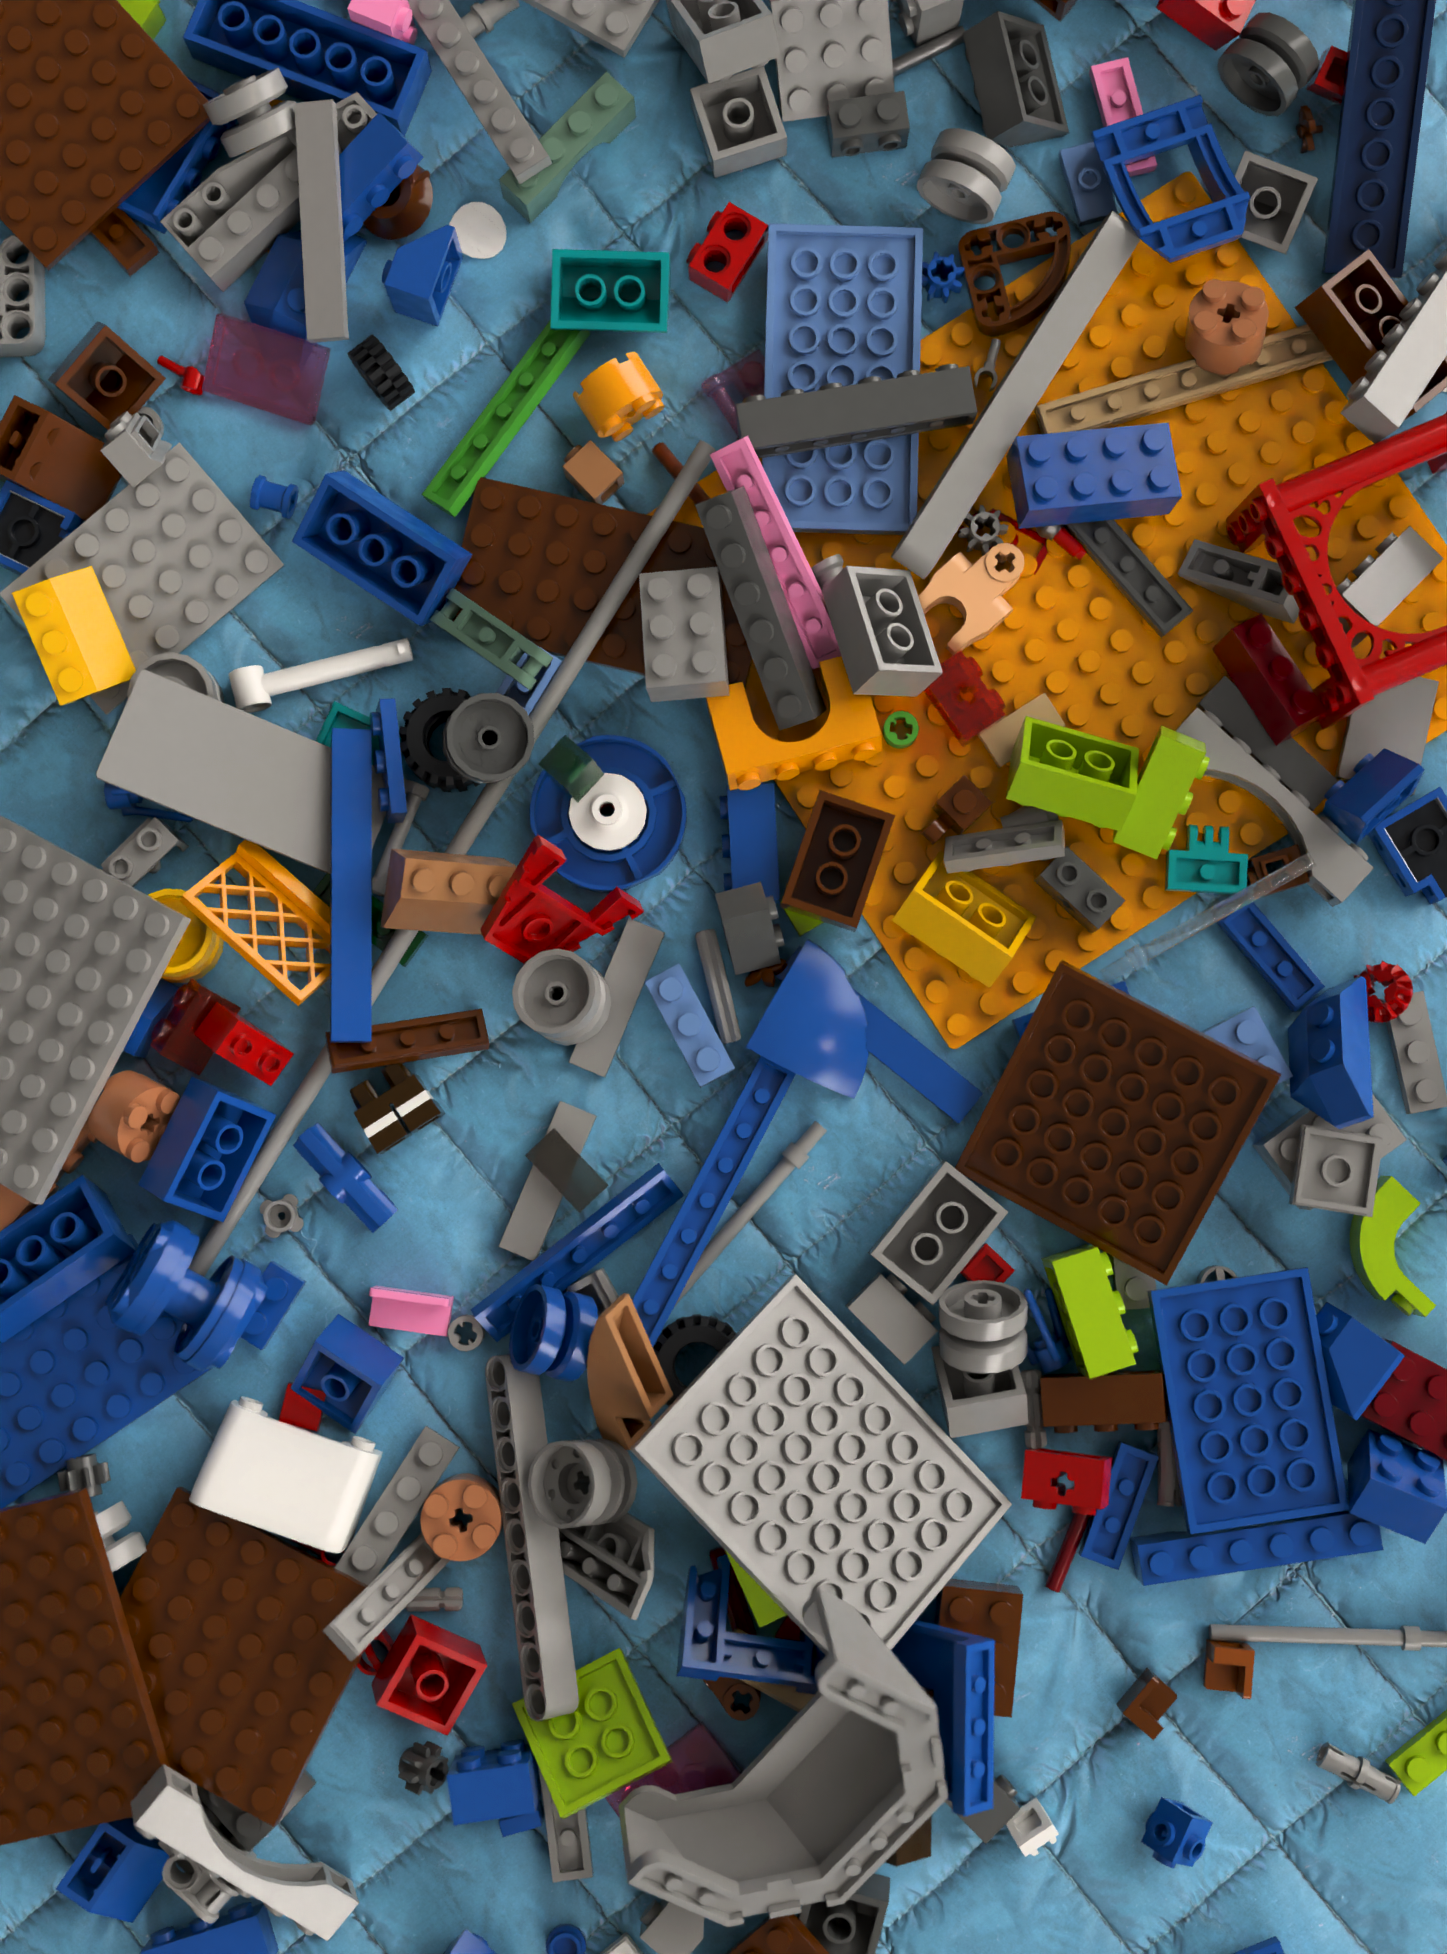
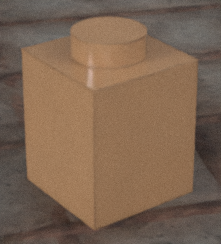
M591 440L583 447L581 445L574 447L564 459L563 471L565 478L589 502L603 504L625 484L623 472Z

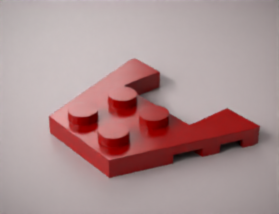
M537 835L529 845L480 931L485 941L525 964L527 960L542 951L562 949L574 952L581 948L579 942L595 933L603 936L615 929L613 926L615 922L630 915L631 919H634L641 915L644 910L640 901L618 887L612 890L587 913L544 886L542 883L567 860L561 849L540 835Z

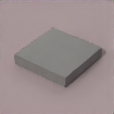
M1304 1124L1300 1125L1289 1204L1372 1217L1383 1137Z

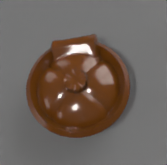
M417 165L415 171L409 177L403 179L390 193L388 200L382 206L376 208L363 222L365 227L375 236L387 240L401 239L418 230L427 219L432 207L433 190L430 182V172Z

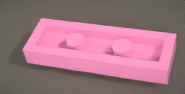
M1128 57L1091 66L1089 76L1103 127L1143 114ZM1154 155L1125 166L1129 176L1133 177L1155 171L1157 162Z

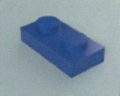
M274 1261L269 1263L262 1274L264 1284L268 1287L265 1297L241 1335V1338L260 1350L265 1349L306 1283L305 1280Z

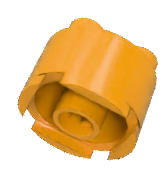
M636 352L626 353L629 360L619 364L616 358L604 363L580 383L583 389L581 394L576 391L573 393L574 400L600 438L611 436L614 442L620 441L634 430L633 424L643 417L650 419L656 416L665 407L661 401L663 397L662 390Z

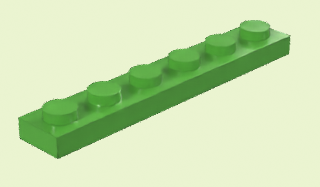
M550 319L421 494L429 503L454 518L457 516L474 493L480 477L485 478L588 338L590 335L589 331L551 330Z

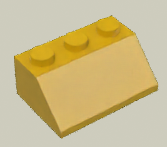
M92 566L44 580L12 593L60 706L68 705L130 681L136 669Z
M939 851L892 921L902 927L906 933L915 936L931 947L938 955L947 958L967 972L970 977L990 988L1015 955L1037 917L971 871L947 874L944 864V853Z

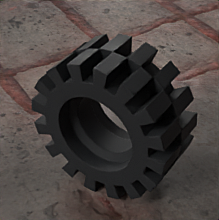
M373 334L347 353L361 377L364 378L367 385L388 410H393L415 393L414 387L402 372L401 367Z

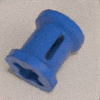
M259 475L252 486L250 508L254 510L265 508L281 513L283 518L290 519L297 504L298 486L289 484L287 487L269 482L266 476Z

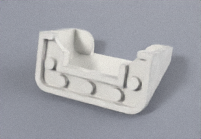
M242 1396L239 1401H231L195 1481L189 1501L199 1507L327 1552L342 1553L352 1542L383 1452L374 1449L375 1442L362 1437L353 1436L352 1441L338 1442L270 1418L268 1413L262 1410L264 1404L255 1399Z

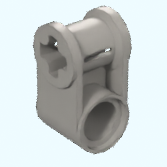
M171 1853L163 1866L162 1876L165 1884L181 1897L198 1917L208 1923H214L219 1918V1910L232 1896L237 1897L239 1893L230 1882L219 1876V1878L215 1879L207 1875L199 1863L189 1857L183 1860H187L192 1864L194 1872L183 1873L176 1866V1860L181 1858Z

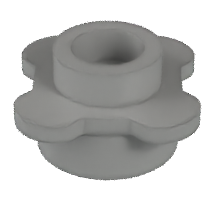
M286 1194L281 1200L274 1202L265 1200L260 1205V1212L263 1214L266 1224L265 1232L269 1237L277 1238L282 1232L289 1230L298 1232L303 1228L304 1220L298 1215V1199L296 1196ZM280 1212L285 1213L283 1220L278 1217Z

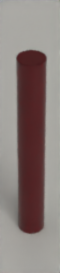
M1074 1513L1045 1587L1060 1593L1091 1515Z

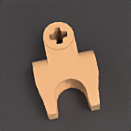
M1009 543L997 544L974 565L961 552L957 553L933 575L930 583L918 596L924 614L938 604L947 603L958 608L963 615L964 625L951 638L946 647L953 656L974 642L985 638L1014 610L1002 596L1016 584L1024 568V556L1015 545ZM1008 561L1011 564L1009 571L1004 569L998 572L995 569L998 562L1003 564Z

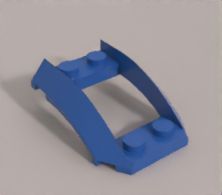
M1201 94L1092 131L1091 133L1108 182L1129 224L1139 239L1170 263L1237 240L1243 235L1246 223L1245 216L1250 200L1249 192H1244L1226 161L1212 124H1208L1202 108L1203 100ZM1187 144L1197 170L1214 203L1153 223L1138 197L1125 165Z

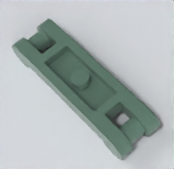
M451 588L446 595L448 601L440 612L436 610L429 620L515 679L525 688L531 690L537 682L534 679L542 666L547 668L553 657L469 598ZM460 609H462V611L460 612V614L458 615V617H457V618L455 619V621L453 622V619L455 618V616L458 614V612L460 611ZM526 653L530 657L521 669L516 664L522 655Z

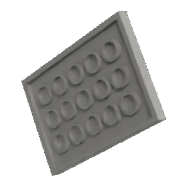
M179 442L164 455L166 459L163 465L134 488L130 484L2 590L0 596L22 619L13 598V592L56 576L92 566L137 670L140 664L154 655L169 652L180 654L280 570L284 564ZM130 681L90 697L108 715L127 699Z

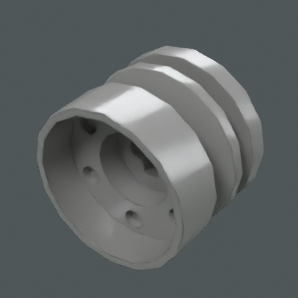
M607 1439L562 1440L549 1443L537 1453L530 1466L528 1489L530 1501L537 1515L548 1525L562 1529L617 1522L628 1513L632 1506L638 1482L635 1465L628 1451L617 1442Z

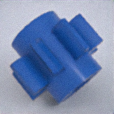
M936 251L930 264L922 261V274L925 275L922 276V288H925L928 293L927 301L932 300L933 297L941 298L945 304L951 291L960 294L963 285L957 279L963 277L965 269L964 267L956 268L953 262L954 254H951L949 257H939ZM940 277H941L942 279H947V280H946L945 282H941Z

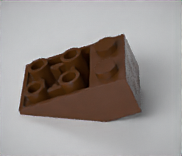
M14 395L0 422V481L5 483L8 480L76 513L83 521H86L109 502L122 475L100 451L105 444L104 442L53 413Z

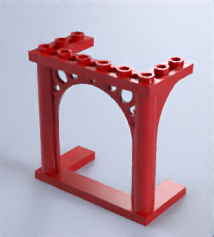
M1447 412L1444 415L1279 484H1276L1273 478L1262 482L1254 488L1226 519L1228 538L1233 545L1238 546L1241 553H1247L1256 549L1265 540L1268 554L1271 558L1276 559L1282 571L1281 579L1286 592L1289 595H1293L1298 605L1300 623L1305 631L1310 632L1316 644L1315 654L1317 660L1329 672L1330 678L1313 689L1326 709V712L1315 721L1319 722L1322 730L1339 723L1374 700L1375 695L1447 665V625L1429 632L1405 634L1391 632L1367 622L1355 613L1341 597L1332 579L1328 564V540L1332 524L1341 507L1352 495L1371 484L1426 461L1433 474L1447 468ZM1341 493L1339 498L1336 497L1335 494ZM1322 502H1326L1328 506V512L1324 515L1316 509ZM1315 503L1316 508L1310 507L1309 505ZM1297 517L1311 519L1318 525L1319 535L1316 537H1306L1299 534L1293 520ZM1305 547H1312L1317 556L1315 561H1311L1310 554ZM1323 585L1329 588V595H1327ZM1338 618L1347 620L1350 629L1346 634ZM1358 633H1366L1371 640V650L1364 659H1357L1351 647L1352 640ZM1388 641L1392 644L1394 650L1384 651L1383 653L1386 657L1379 658L1383 648L1382 642ZM1405 644H1412L1409 647H1405Z

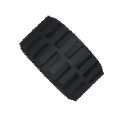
M442 688V693L436 694L434 690L426 693L427 699L421 702L418 698L412 703L415 708L411 713L406 711L403 717L405 725L404 727L400 726L399 735L402 738L400 748L405 756L404 760L420 780L422 779L428 786L434 789L438 787L443 792L451 793L452 789H458L459 792L467 791V786L472 784L477 787L480 784L462 778L450 767L448 761L436 759L429 750V740L433 731L439 725L445 723L452 712L464 700L471 698V696H469L467 691L459 689L457 693L453 692L451 688ZM487 730L482 734V741L486 745L491 746L496 743V737H490L492 732Z
M694 1314L690 1317L679 1318L663 1329L653 1349L673 1393V1396L666 1405L670 1406L687 1388L679 1380L675 1371V1360L680 1350L688 1344L702 1342L711 1345L719 1353L737 1334L729 1324L713 1316L707 1317L701 1316V1314Z

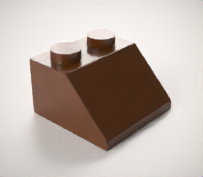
M97 321L50 376L48 381L104 428L109 430L111 428L109 425L124 412L128 411L131 416L138 412L166 378L107 325Z

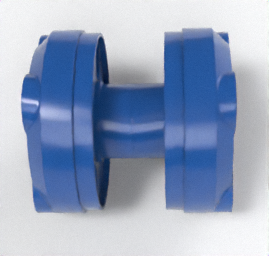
M175 1220L158 1224L153 1223L143 1236L134 1255L107 1297L105 1305L108 1306L111 1323L127 1332H133L141 1336L164 1311L184 1322L175 1342L174 1355L199 1371L213 1367L220 1369L232 1354L237 1341L265 1297L268 1287L264 1284L261 1270L245 1259H239L231 1255L221 1263L210 1279H207L188 1268L196 1252L199 1236Z

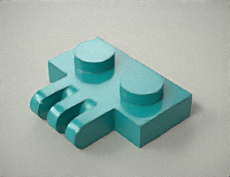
M1189 824L1187 828L1186 851L1168 850L1166 852L1165 891L1244 895L1247 892L1248 854L1228 853L1229 827L1220 826L1218 842H1214L1213 826L1204 825L1202 841H1197L1198 826Z

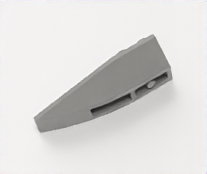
M358 92L336 103L339 155L377 115ZM292 128L215 170L160 221L223 292L272 248L278 235L288 233L300 221L296 128Z

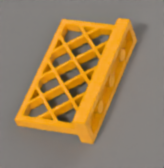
M247 840L242 841L234 854L182 895L180 902L297 1006L330 979V964L314 963L313 948L325 949L330 953V907L260 845ZM234 868L246 879L247 886L226 885L225 874ZM202 893L219 894L220 908L205 907L196 898ZM227 895L247 896L248 910L227 909ZM254 897L268 898L275 904L276 912L255 911ZM228 919L249 920V934H237L228 927ZM256 921L276 922L277 936L257 935ZM284 923H296L304 930L305 938L285 937ZM257 945L278 946L279 961L265 960L258 954ZM285 947L306 948L307 962L286 961ZM287 971L307 972L308 984L302 990H299L288 980Z

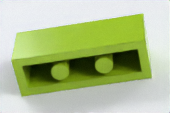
M1162 725L1160 726L1138 775L1137 796L1121 832L1113 830L1114 843L1156 860L1162 849L1169 850L1177 832V828L1172 827L1178 813L1181 815L1186 814L1193 798V793L1189 792L1194 778L1202 779L1210 761V758L1205 756L1206 744Z

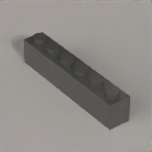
M946 364L936 368L935 372L920 374L918 370H909L899 373L896 376L897 378L881 380V377L872 376L863 378L858 381V384L843 386L842 383H829L821 386L818 391L804 393L802 389H791L781 393V397L765 399L763 395L749 396L744 398L742 403L736 404L735 417L739 439L748 435L760 459L970 425L974 423L977 415L970 367L958 368L957 364Z
M745 487L731 490L695 504L779 731L817 718L827 709Z

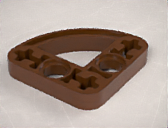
M1054 211L1040 213L975 229L961 237L959 241V260L961 267L965 269L963 276L976 326L984 335L990 337L1000 336L1025 326L1043 313L1058 293L1068 273L1071 251L1069 224L1066 217L1061 213ZM1052 227L1053 231L1057 232V235L1050 237L1049 233L1045 232V229ZM1030 231H1034L1036 242H1031ZM1016 234L1020 235L1024 242L1017 248H1009L1004 245L1003 240L1009 235ZM993 240H996L997 251L993 252V244L991 245ZM978 246L981 254L974 255L971 247ZM1054 252L1051 266L1040 285L1025 299L1010 307L999 266ZM982 276H988L995 281V285L988 290H980L975 287L974 282ZM992 301L995 314L999 316L997 321H992L988 316L987 303Z

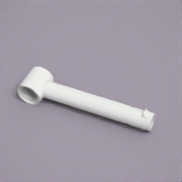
M404 638L384 643L380 646H372L265 674L262 666L253 665L235 669L228 675L236 708L247 713H253L272 706L271 696L413 661L414 658L409 640Z

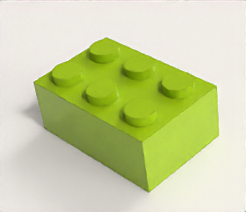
M1025 716L1010 759L1006 799L1015 801L1022 806L1036 807L1053 812L1061 817H1071L1092 823L1100 828H1109L1121 832L1137 796L1139 748Z
M1085 1244L1041 1258L1078 1372L1092 1379L1135 1365L1136 1362L1133 1354L1139 1352L1132 1330H1126L1120 1315L1125 1314L1126 1310L1119 1291H1113L1108 1276L1113 1275V1270L1107 1253H1101L1096 1246Z

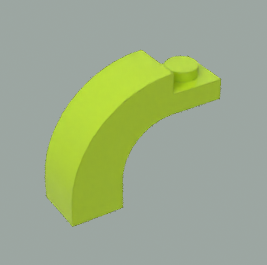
M1380 1176L1377 1179L1372 1217L1353 1215L1349 1238L1352 1262L1361 1283L1374 1299L1386 1301L1393 1294L1391 1302L1405 1315L1410 1316L1413 1313L1414 1315L1426 1317L1436 1305L1402 1273L1394 1253L1395 1238L1400 1226L1421 1203L1392 1176Z

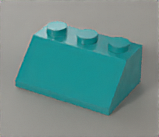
M552 249L551 330L667 333L671 270L669 252Z

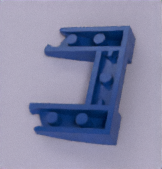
M728 1556L718 1557L717 1564L719 1569L699 1576L697 1575L696 1566H690L683 1607L676 1676L717 1681L720 1676L796 1687V1692L816 1695L819 1691L816 1669L826 1657L817 1645L801 1629L799 1641L726 1631L730 1560Z

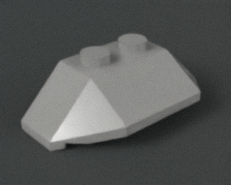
M629 1513L614 1523L558 1528L564 1574L628 1618L637 1620L654 1578L655 1529Z

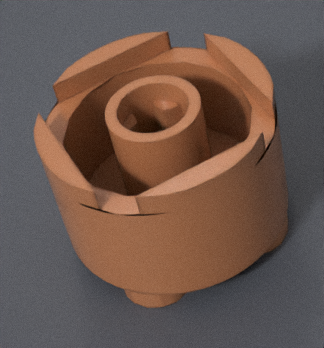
M1218 279L1209 280L1203 285V289L1191 301L1185 335V348L1195 358V363L1201 369L1214 374L1226 375L1239 372L1240 367L1248 363L1252 365L1256 362L1262 352L1269 317L1264 291L1258 287H1251L1241 282L1221 281Z
M131 1070L121 1071L108 1078L103 1088L104 1091L98 1101H96L87 1119L90 1133L102 1144L135 1163L148 1161L151 1159L180 1101V1097L173 1090L143 1074Z
M462 1473L445 1479L428 1496L421 1512V1530L427 1544L438 1557L453 1561H468L480 1557L492 1547L503 1528L500 1494L493 1484L475 1474ZM460 1508H462L464 1514L472 1515L467 1525H463L461 1520L455 1519Z

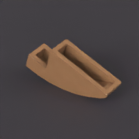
M629 1293L621 1294L598 1317L589 1342L587 1357V1382L590 1401L602 1439L617 1442L625 1450H630L636 1441L652 1425L650 1419L673 1396Z

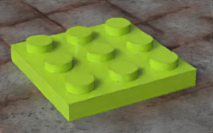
M620 1647L576 1670L579 1703L573 1713L537 1722L528 1715L524 1698L512 1703L562 1819L673 1762Z

